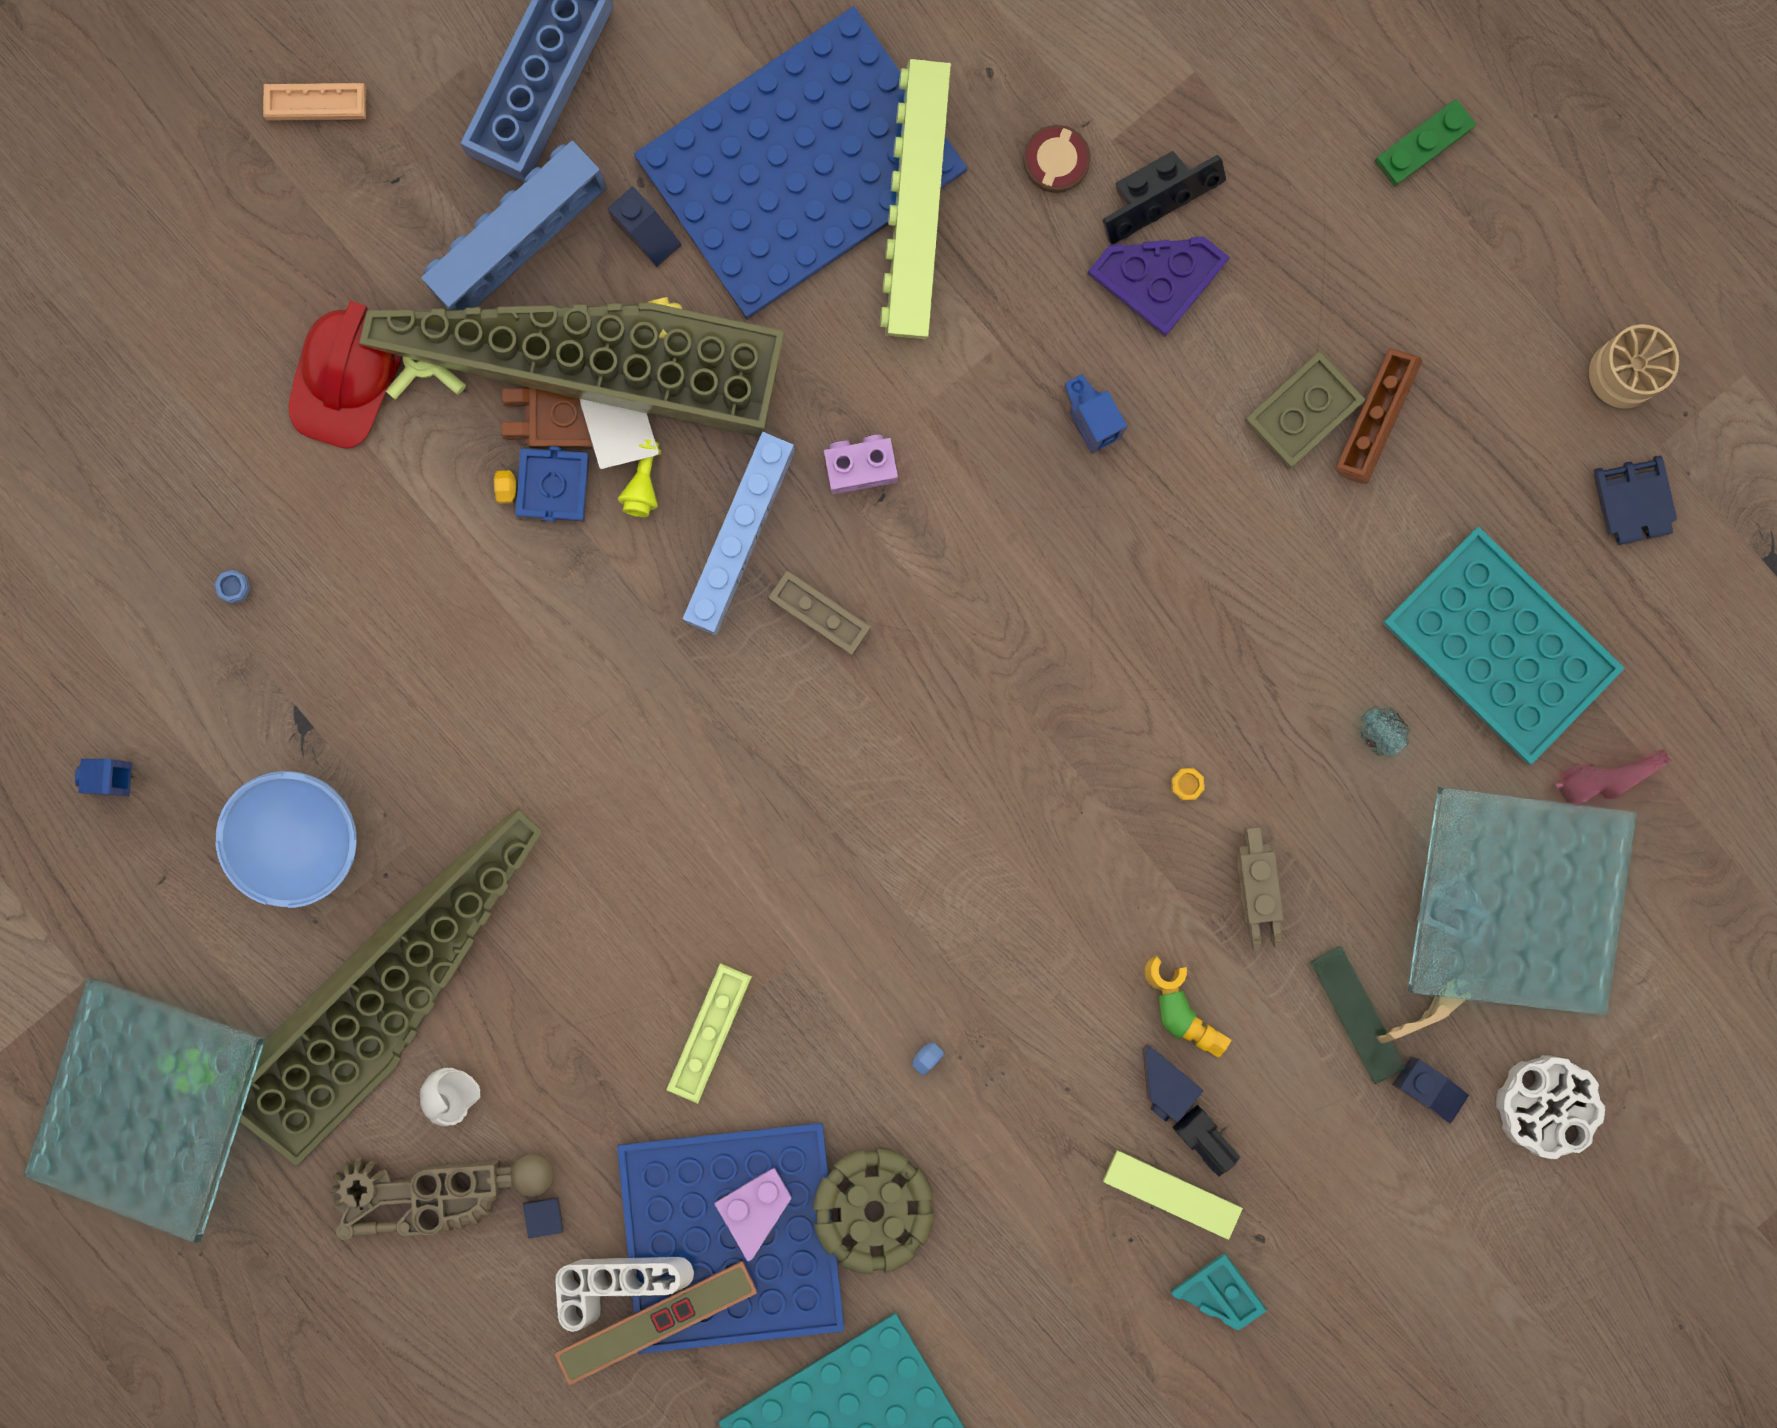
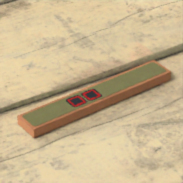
M742 1260L556 1351L554 1355L568 1385H571L757 1294L758 1290Z

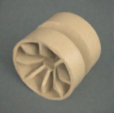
M1645 324L1630 326L1601 346L1593 355L1589 365L1591 386L1602 401L1613 407L1623 409L1637 407L1667 388L1673 382L1679 368L1678 351L1673 340L1661 329Z

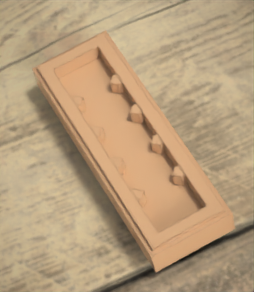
M364 83L264 84L263 117L265 120L366 119V86Z

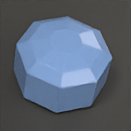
M233 569L220 573L214 584L217 596L231 604L245 601L251 590L248 577Z
M935 1042L928 1043L916 1053L912 1066L921 1075H926L944 1056V1051Z

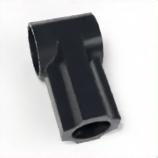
M1196 1105L1172 1127L1191 1150H1196L1202 1157V1160L1218 1177L1228 1172L1241 1158L1216 1130L1218 1128L1217 1125L1199 1105Z

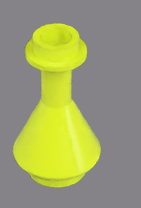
M644 439L647 445L639 444V447L655 450L656 448L649 445L653 440ZM655 441L656 446H657V449H658V448H659V443ZM653 456L639 460L637 473L618 497V501L623 505L622 511L628 515L648 517L650 510H655L658 507L650 478Z

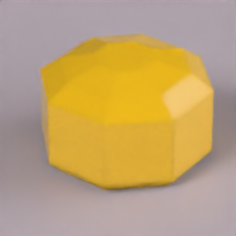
M510 470L496 471L494 476L495 498L499 504L513 503L516 499L517 481L515 475Z
M1195 768L1179 769L1171 778L1172 793L1181 801L1196 800L1205 790L1204 776Z

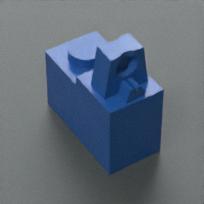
M1083 374L1066 382L1064 387L1071 404L1069 414L1091 454L1121 439L1127 424L1108 390L1098 393Z

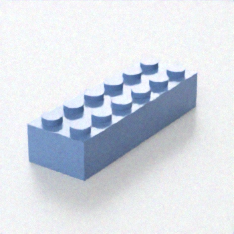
M531 0L460 143L467 156L525 182L526 176L535 168L614 8L612 0Z
M573 140L567 145L562 144L551 153V160L542 168H534L526 176L525 183L517 191L511 190L506 193L500 200V206L491 214L488 212L482 215L476 221L475 229L466 237L464 235L458 237L450 245V251L441 260L437 258L427 265L424 270L425 274L421 279L448 310H466V308L479 306L607 189L600 169Z

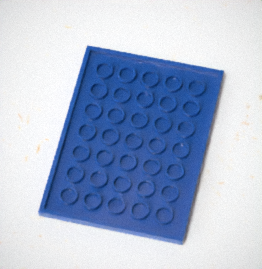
M855 6L634 153L640 166L747 320L887 226L890 205H896V192L891 191L892 172L898 171L899 158L894 157L895 137H901L902 124L896 123L898 102L904 103L905 90L899 89V69ZM946 136L944 139L940 189L967 172V166Z

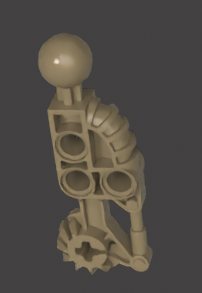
M530 1153L518 1158L511 1167H500V1160L431 1164L421 1169L412 1179L392 1181L387 1169H381L376 1173L374 1169L377 1162L371 1160L365 1167V1162L360 1157L355 1160L354 1166L346 1162L342 1165L343 1173L336 1172L333 1175V1179L339 1185L333 1186L330 1192L340 1194L341 1197L334 1202V1206L343 1214L340 1219V1225L336 1229V1235L341 1240H348L355 1236L378 1235V1233L398 1232L401 1236H431L438 1232L452 1231L453 1227H456L458 1230L465 1229L467 1224H478L481 1221V1217H487L492 1213V1202L497 1201L498 1194L502 1191V1188L514 1187L518 1193L526 1197L534 1198L543 1195L553 1183V1168L550 1162L543 1156ZM457 1173H466L470 1177V1188H462L457 1184ZM423 1175L434 1177L437 1183L436 1190H427L423 1186ZM359 1181L361 1186L367 1187V1191L363 1194L361 1189H355L354 1186ZM412 1204L404 1216L396 1222H357L380 1205ZM430 1209L438 1214L439 1223L437 1225H431L425 1220V1210Z

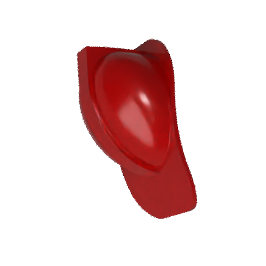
M350 301L346 310L328 312L311 326L303 343L288 404L291 422L299 433L306 437L346 449L356 447L367 438L387 393L385 390L390 386L402 359V356L359 344L366 312L368 311L366 305Z

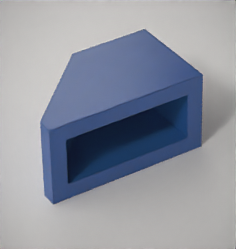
M81 759L80 766L76 768L75 784L79 787L78 793L130 796L132 763L113 759Z

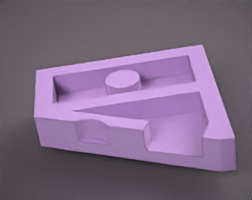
M773 1167L714 1203L747 1261L753 1259L792 1196L778 1171Z

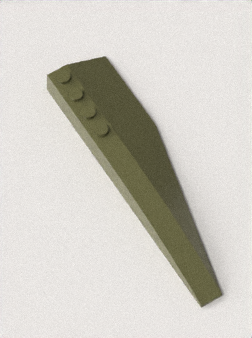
M622 303L607 304V306H587V304L573 305V307H555L554 305L497 307V309H480V307L466 308V310H445V308L431 309V311H413L412 309L370 310L366 312L359 344L414 360L528 388L760 437L766 427L784 331L656 303H639V305H622ZM664 329L667 334L665 338H660L659 334Z
M517 808L460 855L353 953L217 1088L221 1107L297 1166L394 1070L401 1059L400 1054L407 1043L410 1044L413 1040L420 1022L425 1014L428 1015L433 1008L435 998L440 990L448 984L473 944L475 934L480 926H484L491 915L490 910L499 896H503L509 886L508 881L515 870L521 867L541 835L542 830Z

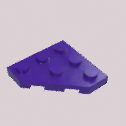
M1204 236L1192 237L1188 240L1143 242V244L1123 246V244L1109 245L1087 274L1166 337L1230 257Z

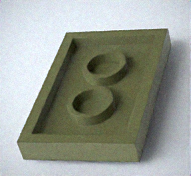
M1319 351L1244 421L1279 459L1291 469L1366 399Z

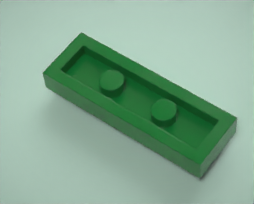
M1455 99L1379 155L1375 162L1393 186L1396 187L1474 129L1477 124L1460 102Z

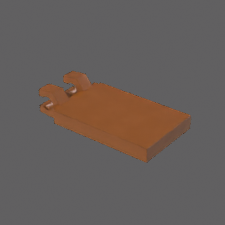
M528 387L502 388L503 406H525V422H502L503 439H525V445H529L530 448H593L580 399Z

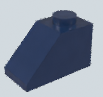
M633 186L608 208L612 220L656 267L681 246L679 240L659 214Z
M1146 1044L1142 1050L1147 1098L1154 1103L1150 1109L1165 1122L1171 1117L1178 1123L1204 1090L1151 1046Z
M1414 1057L1409 1058L1392 1084L1450 1124L1469 1096L1447 1077Z

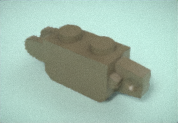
M1260 827L1245 828L1246 846L1239 847V856H1236V867L1244 923L1249 926L1252 950H1261L1262 937L1259 923L1270 922L1271 942L1274 948L1283 947L1280 920H1284L1275 851H1271L1270 843L1263 844Z

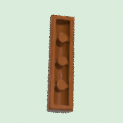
M1392 348L1388 349L1336 465L1335 470L1340 475L1357 483L1368 484L1422 363V359L1419 356Z

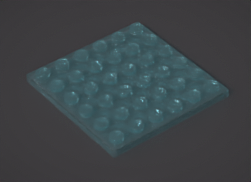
M1438 787L1408 991L1414 994L1607 1015L1637 813Z
M87 978L24 1177L190 1242H201L265 1039L109 983Z

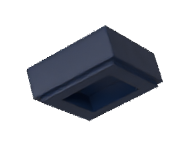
M559 1197L523 1204L528 1238L563 1233Z

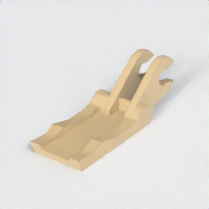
M1458 977L1444 981L1440 984L1430 1008L1424 1012L1422 1018L1414 1023H1406L1400 1027H1394L1389 1033L1377 1036L1376 1038L1383 1044L1448 1017L1469 996L1470 992L1459 995L1453 992V987L1459 985L1464 980Z

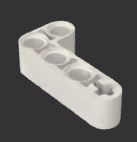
M681 1257L581 1259L559 1269L556 1274L559 1323L564 1329L572 1332L593 1324L600 1316V1296L673 1294L687 1287L692 1282L694 1276L693 1267L688 1260ZM637 1269L644 1275V1284L637 1278ZM606 1270H607V1271L611 1274V1276H612V1284H610V1283L606 1280V1277H605V1271H606ZM574 1271L580 1276V1285L574 1279ZM669 1272V1275H675V1277L666 1276L661 1278L662 1274ZM576 1306L582 1310L583 1319L577 1315Z

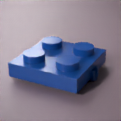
M548 447V450L521 448L515 515L523 518L543 519L542 521L556 522L557 520L584 522L589 454L562 451L560 447Z

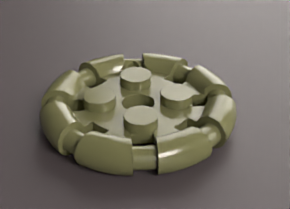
M876 1148L874 1152H864L863 1149L854 1151L833 1164L834 1169L827 1177L823 1176L818 1185L813 1202V1210H816L817 1221L814 1223L815 1232L827 1254H833L837 1257L839 1265L846 1269L862 1274H872L873 1271L883 1270L884 1273L894 1271L910 1262L915 1257L913 1253L920 1245H925L934 1222V1212H931L930 1200L933 1199L931 1188L919 1168L914 1169L908 1163L909 1159L902 1154L882 1148ZM866 1166H875L876 1175L865 1176ZM898 1173L905 1178L900 1186L891 1181ZM844 1177L852 1183L845 1193L841 1192L837 1187ZM871 1201H877L881 1206V1214L875 1220H868L864 1213L866 1205ZM907 1201H917V1213H908ZM838 1208L839 1220L830 1221V1209ZM905 1230L910 1236L901 1245L895 1238L900 1237ZM847 1234L855 1240L849 1248L842 1244V1240ZM870 1246H880L881 1256L872 1257Z

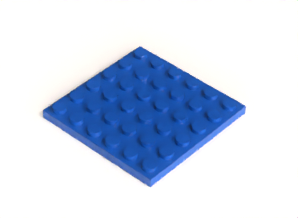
M823 1122L617 1145L628 1258H685L690 1262L694 1271L693 1280L687 1287L743 1260L758 1290L757 1294L638 1351V1354L844 1332L837 1257L833 1254L828 1255L823 1249L814 1228V1223L817 1222L816 1210H813L815 1193L823 1176H828ZM775 1167L792 1198L753 1259L747 1261L714 1203ZM830 1209V1221H833L832 1209ZM637 1269V1278L644 1284V1275ZM666 1272L661 1276V1278H664L666 1276L675 1277V1275H669V1272ZM672 1294L632 1296L634 1313Z

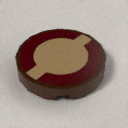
M1056 124L1043 127L1032 135L1025 148L1023 163L1026 173L1034 185L1047 192L1061 193L1076 187L1082 182L1088 172L1091 156L1088 144L1079 132L1069 126Z

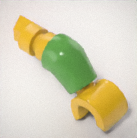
M1153 956L1145 966V978L1153 988L1162 990L1163 995L1159 996L1162 1024L1177 1039L1181 1037L1187 1041L1193 1039L1196 1047L1220 1058L1232 1040L1208 1024L1205 1027L1202 1026L1203 1021L1197 1018L1196 1012L1190 1008L1184 991H1179L1178 987L1185 981L1187 967L1174 969L1173 978L1167 982L1159 975L1161 960L1158 956Z

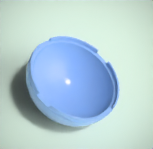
M277 771L263 774L250 780L236 790L228 799L218 819L215 844L220 865L228 879L238 890L264 905L295 908L321 900L341 884L347 876L355 857L357 832L348 805L330 785L302 772Z

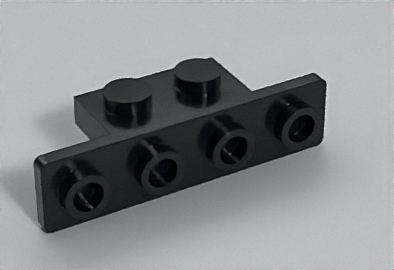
M1171 151L1116 182L1117 192L1128 205L1103 219L1108 241L1111 244H1115L1129 237L1134 232L1159 220L1166 214L1186 205L1191 200L1225 182L1226 175L1222 159L1219 155H1216L1189 170L1175 152Z

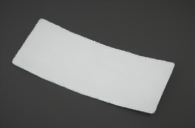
M580 399L590 438L601 469L659 454L647 413ZM644 439L653 440L649 445L656 448L655 450L639 447V444L647 445Z

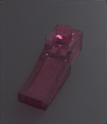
M1662 749L1653 751L1632 763L1613 769L1596 770L1593 764L1580 766L1579 763H1576L1561 773L1563 779L1555 785L1570 807L1580 806L1599 792L1602 793L1605 799H1613L1672 760L1666 751Z

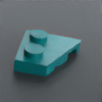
M1225 1252L1171 1291L1175 1298L1179 1300L1182 1298L1199 1307V1310L1207 1315L1222 1319L1223 1323L1238 1331L1267 1311L1264 1303Z

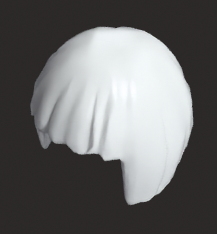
M454 1068L436 1070L427 1077L421 1087L420 1105L422 1111L434 1124L440 1126L456 1125L467 1115V1110L480 1099L479 1085L470 1075Z

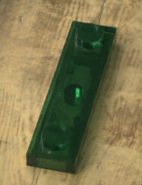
M1338 946L1310 961L1373 1083L1377 1084L1406 1069L1392 1041L1382 1044L1376 1038L1377 1036L1385 1035L1387 1031L1342 946Z

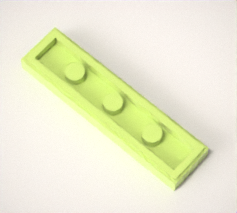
M720 963L667 1087V1091L697 1104L699 1103L752 976Z
M1117 1149L1103 1178V1182L1228 1240L1243 1209L1230 1201Z

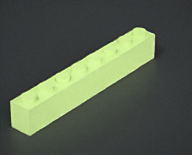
M910 59L907 69L901 68L899 89H904L905 93L904 103L898 102L896 123L902 124L901 137H895L894 157L899 158L898 171L892 172L891 191L896 192V205H890L888 225L894 226L893 239H887L885 259L891 260L890 273H884L883 293L888 294L887 307L881 308L880 327H886L885 336L926 339L929 334L951 63Z

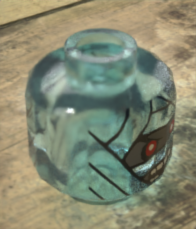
M1374 706L1362 715L1361 720L1363 723L1359 728L1358 734L1376 756L1386 755L1388 758L1392 757L1409 743L1407 737L1410 733V728L1394 708L1385 707L1379 710L1377 706Z

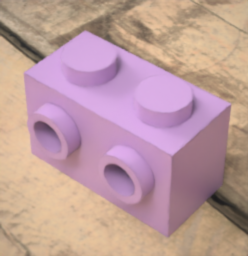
M872 435L863 438V443L850 445L849 441H839L830 444V449L824 450L832 495L898 483L891 438L883 439V435Z

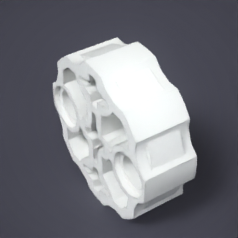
M1542 1055L1540 1058L1527 1062L1520 1061L1508 1071V1078L1504 1086L1497 1092L1496 1108L1500 1111L1503 1122L1502 1129L1513 1143L1521 1145L1530 1150L1532 1154L1540 1157L1558 1159L1562 1155L1573 1152L1580 1153L1592 1144L1593 1135L1597 1127L1603 1124L1605 1105L1600 1100L1598 1093L1599 1084L1588 1070L1581 1069L1572 1064L1569 1059ZM1532 1070L1535 1074V1082L1531 1087L1525 1088L1522 1083V1077L1525 1072ZM1572 1078L1581 1080L1578 1085L1581 1093L1572 1091L1575 1088ZM1548 1100L1555 1102L1552 1105L1553 1113L1546 1112L1548 1109L1546 1102ZM1576 1101L1585 1103L1584 1107L1571 1105ZM1517 1107H1523L1528 1110L1523 1113L1517 1111ZM1517 1119L1528 1123L1525 1128L1529 1137L1519 1133L1521 1126ZM1575 1125L1578 1130V1136L1575 1141L1568 1143L1565 1139V1132L1568 1127Z

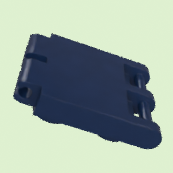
M1661 455L1654 456L1653 460L1633 464L1630 461L1623 463V466L1608 470H1603V468L1594 469V478L1607 535L1614 534L1617 545L1642 540L1643 533L1641 528H1644L1647 539L1673 533L1671 522L1676 521L1677 516L1664 460ZM1654 467L1653 471L1635 473L1636 470ZM1624 473L1625 475L1624 477L1614 478L1610 480H1606L1605 478L1608 476Z

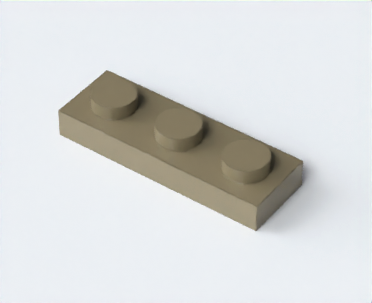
M788 570L768 597L771 602L851 656L871 629L869 625Z

